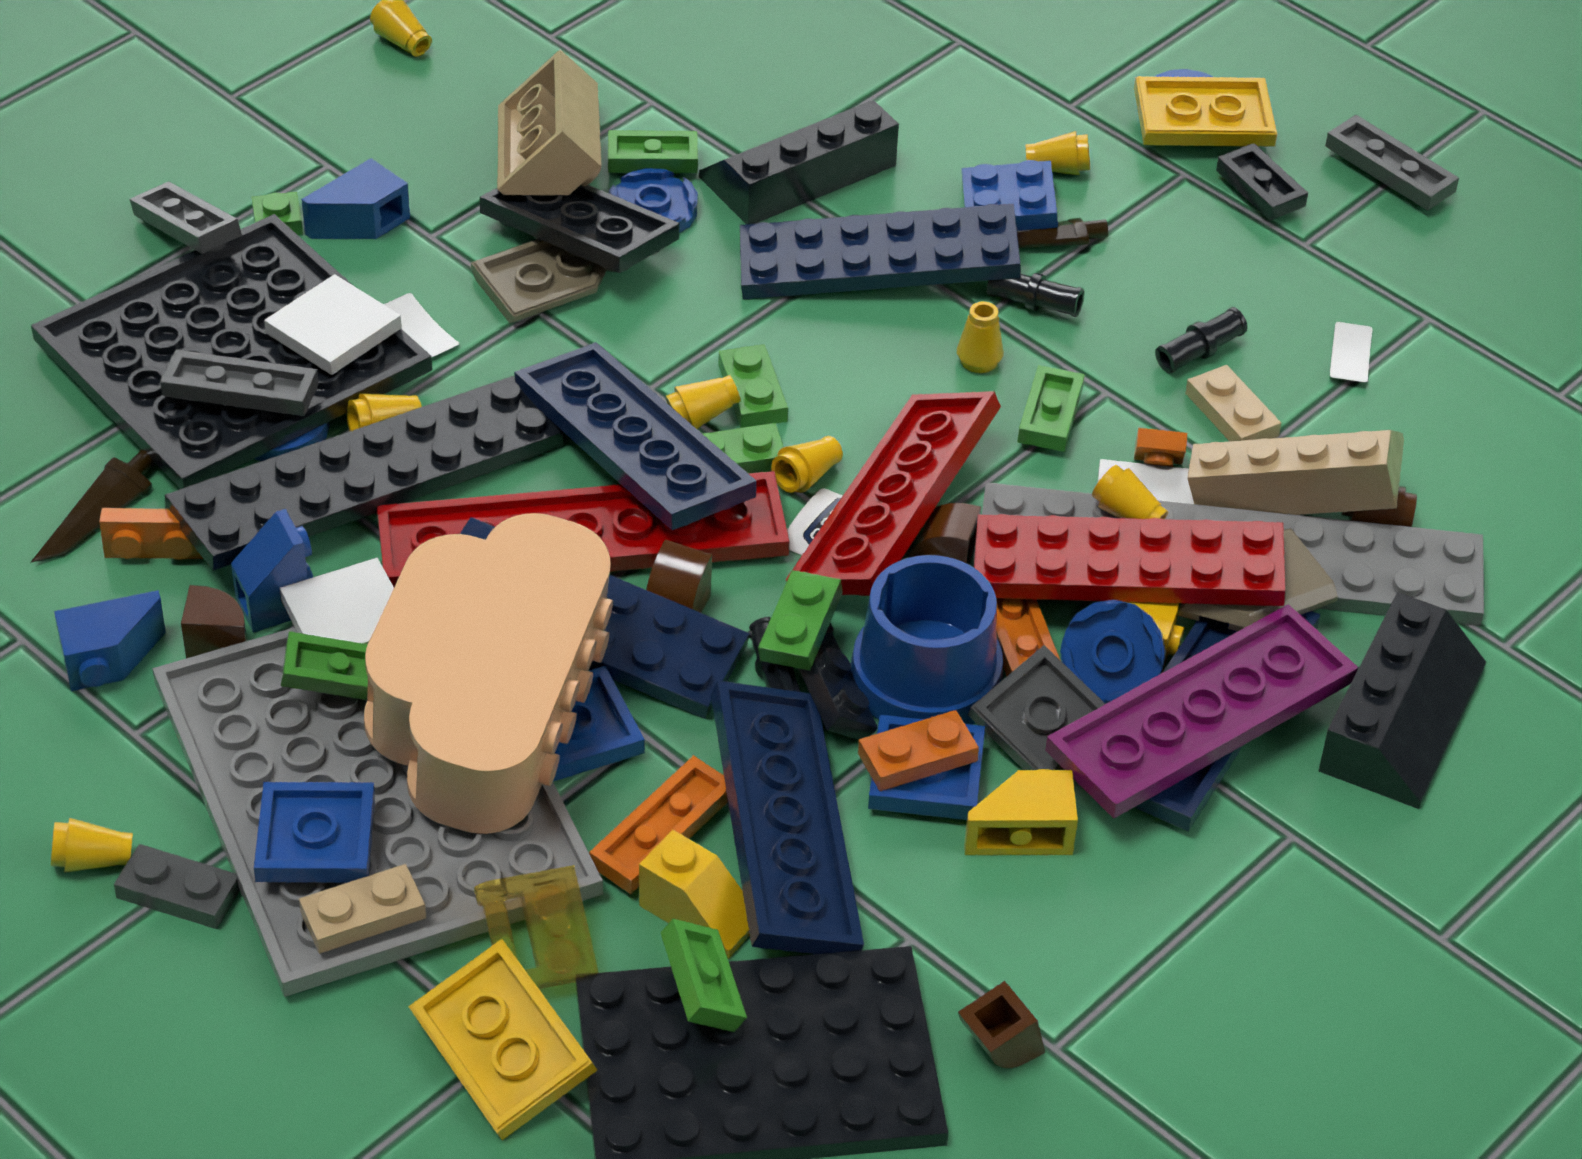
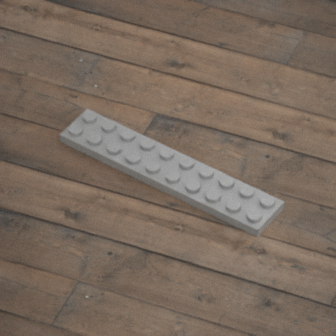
M985 483L982 515H1055L1060 517L1117 518L1098 508L1099 501L1092 497V493ZM1159 501L1162 504L1161 506L1169 511L1166 519L1283 522L1284 529L1291 528L1335 584L1338 594L1337 602L1318 609L1385 616L1397 592L1446 609L1456 623L1481 625L1484 615L1483 534Z

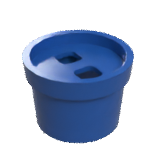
M922 555L900 560L887 567L876 578L870 592L865 624L856 638L850 662V670L859 689L868 698L870 712L875 718L879 719L880 715L927 719L957 710L965 724L975 723L968 716L970 708L1004 679L1003 654L997 639L996 595L989 581L978 570L953 558Z

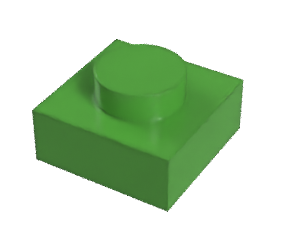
M297 191L251 196L255 223L275 214L297 235H303Z

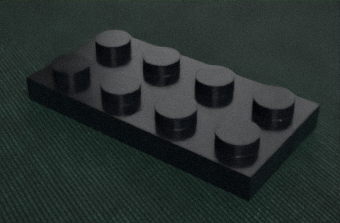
M580 185L570 195H503L495 188L480 196L481 214L499 221L504 226L513 227L532 235L539 241L548 242L562 248L573 256L582 257L601 265L610 272L621 273L626 271L633 265L679 240L680 223L590 185Z

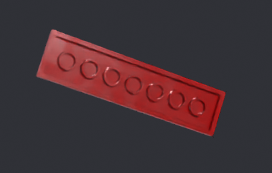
M774 471L748 473L756 480L755 498L675 530L667 527L621 484L389 504L377 507L382 565L393 587H395L407 559L418 546L435 537L460 534L470 517L494 527L511 517L530 513L547 514L581 524L597 534L606 545L610 555V571L652 568L665 539L712 554V562L788 556L789 537Z

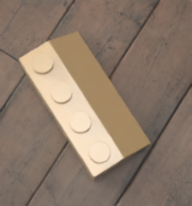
M561 49L498 105L497 189L503 195H570L580 185L587 186L601 170L598 83Z
M1382 430L1193 444L1187 479L1194 504L1292 515L1397 508L1404 437L1401 432Z

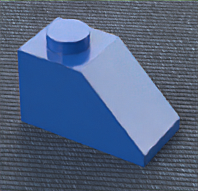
M159 590L54 611L71 691L123 681L166 633Z

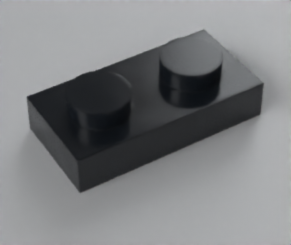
M1256 144L1247 145L1218 157L1216 171L1270 221L1306 207L1308 192Z

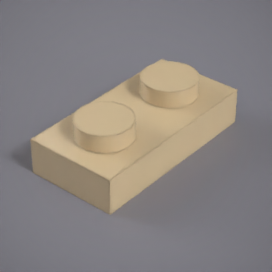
M1228 365L1187 379L1185 394L1229 442L1279 437L1281 422Z
M406 864L299 898L301 915L319 954L426 919L425 903Z

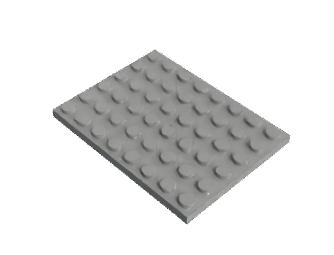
M295 627L152 668L154 683L232 872L237 877L239 889L284 997L603 894V880L553 782L551 786L541 785L532 809L523 820L509 829L496 833L477 834L462 831L437 823L421 813L412 802L407 790L408 766L386 758L368 740L364 728V710L367 700L281 686L286 642L289 631L298 633ZM263 782H374L375 808L369 875L406 864L425 903L426 919L319 954L301 915L299 898L345 883L255 882L254 860Z

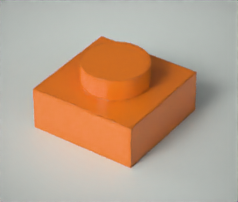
M1138 428L1134 460H1144V464L1173 467V464L1182 465L1186 453L1188 433Z

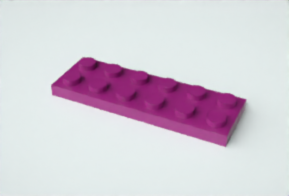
M1287 604L1047 736L1045 751L1064 770H1072L1073 779L1114 819L1350 685L1359 667Z

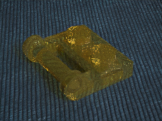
M574 865L490 880L474 887L477 905L484 908L491 944L494 945L503 939L516 958L517 953L505 901L521 898L536 968L526 969L525 971L539 989L574 983L576 978L599 973Z

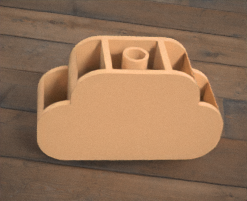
M522 514L506 519L498 524L490 532L486 540L463 534L443 535L422 543L407 559L366 648L365 668L368 677V695L364 710V728L368 740L380 754L394 762L408 766L407 790L416 808L429 819L470 833L489 834L500 832L518 824L528 815L542 784L551 786L560 755L555 754L559 742L568 744L577 716L576 713L572 712L576 701L581 703L586 701L593 679V672L588 670L592 661L599 663L602 661L609 640V632L604 630L608 624L613 607V600L607 598L611 566L610 555L600 537L587 527L547 514Z

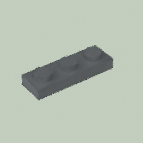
M1354 115L1327 133L1325 147L1426 210H1430L1457 190L1459 177L1358 115Z
M169 181L129 199L134 216L201 254L217 252L223 249L227 242L242 236L237 218Z
M176 350L160 384L162 395L165 397L305 416L319 381L317 369Z

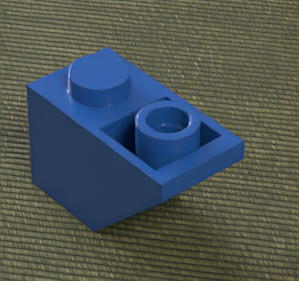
M372 158L301 199L305 235L311 239H377L410 219L408 183Z
M286 509L276 511L231 563L235 598L253 633L291 621L281 601L280 587L313 578L312 571L305 557L312 555L309 537L303 526L295 527Z

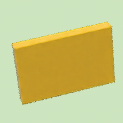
M1143 76L1135 78L1134 93L1144 145L1247 146L1254 143L1257 146H1275L1277 130L1265 78Z
M503 939L496 942L408 1006L502 1140L597 1071L593 1062Z

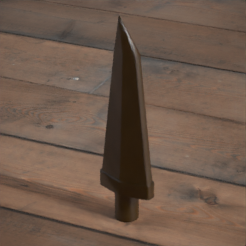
M1072 218L1067 221L1058 222L1057 228L1017 231L1019 248L1073 244L1087 245L1089 244V239L1108 237V224L1106 219L1084 222L1081 218Z
M140 450L128 463L113 457L30 563L64 556L100 528L99 520L102 508H125L141 495L144 496L152 488V483L144 475L155 465V462L145 450Z

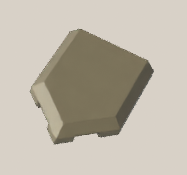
M537 239L471 262V269L475 280L509 323L596 293L607 271L601 265L582 257L573 256L562 248Z
M1291 528L1284 529V606L1289 604L1302 615L1337 602L1338 594L1333 580ZM1181 603L1178 616L1197 621L1202 616L1229 623L1228 629L1240 631L1284 606Z

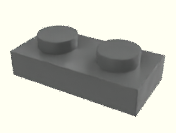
M142 844L138 845L114 883L117 899L214 929L219 927L240 892L237 877L233 872Z

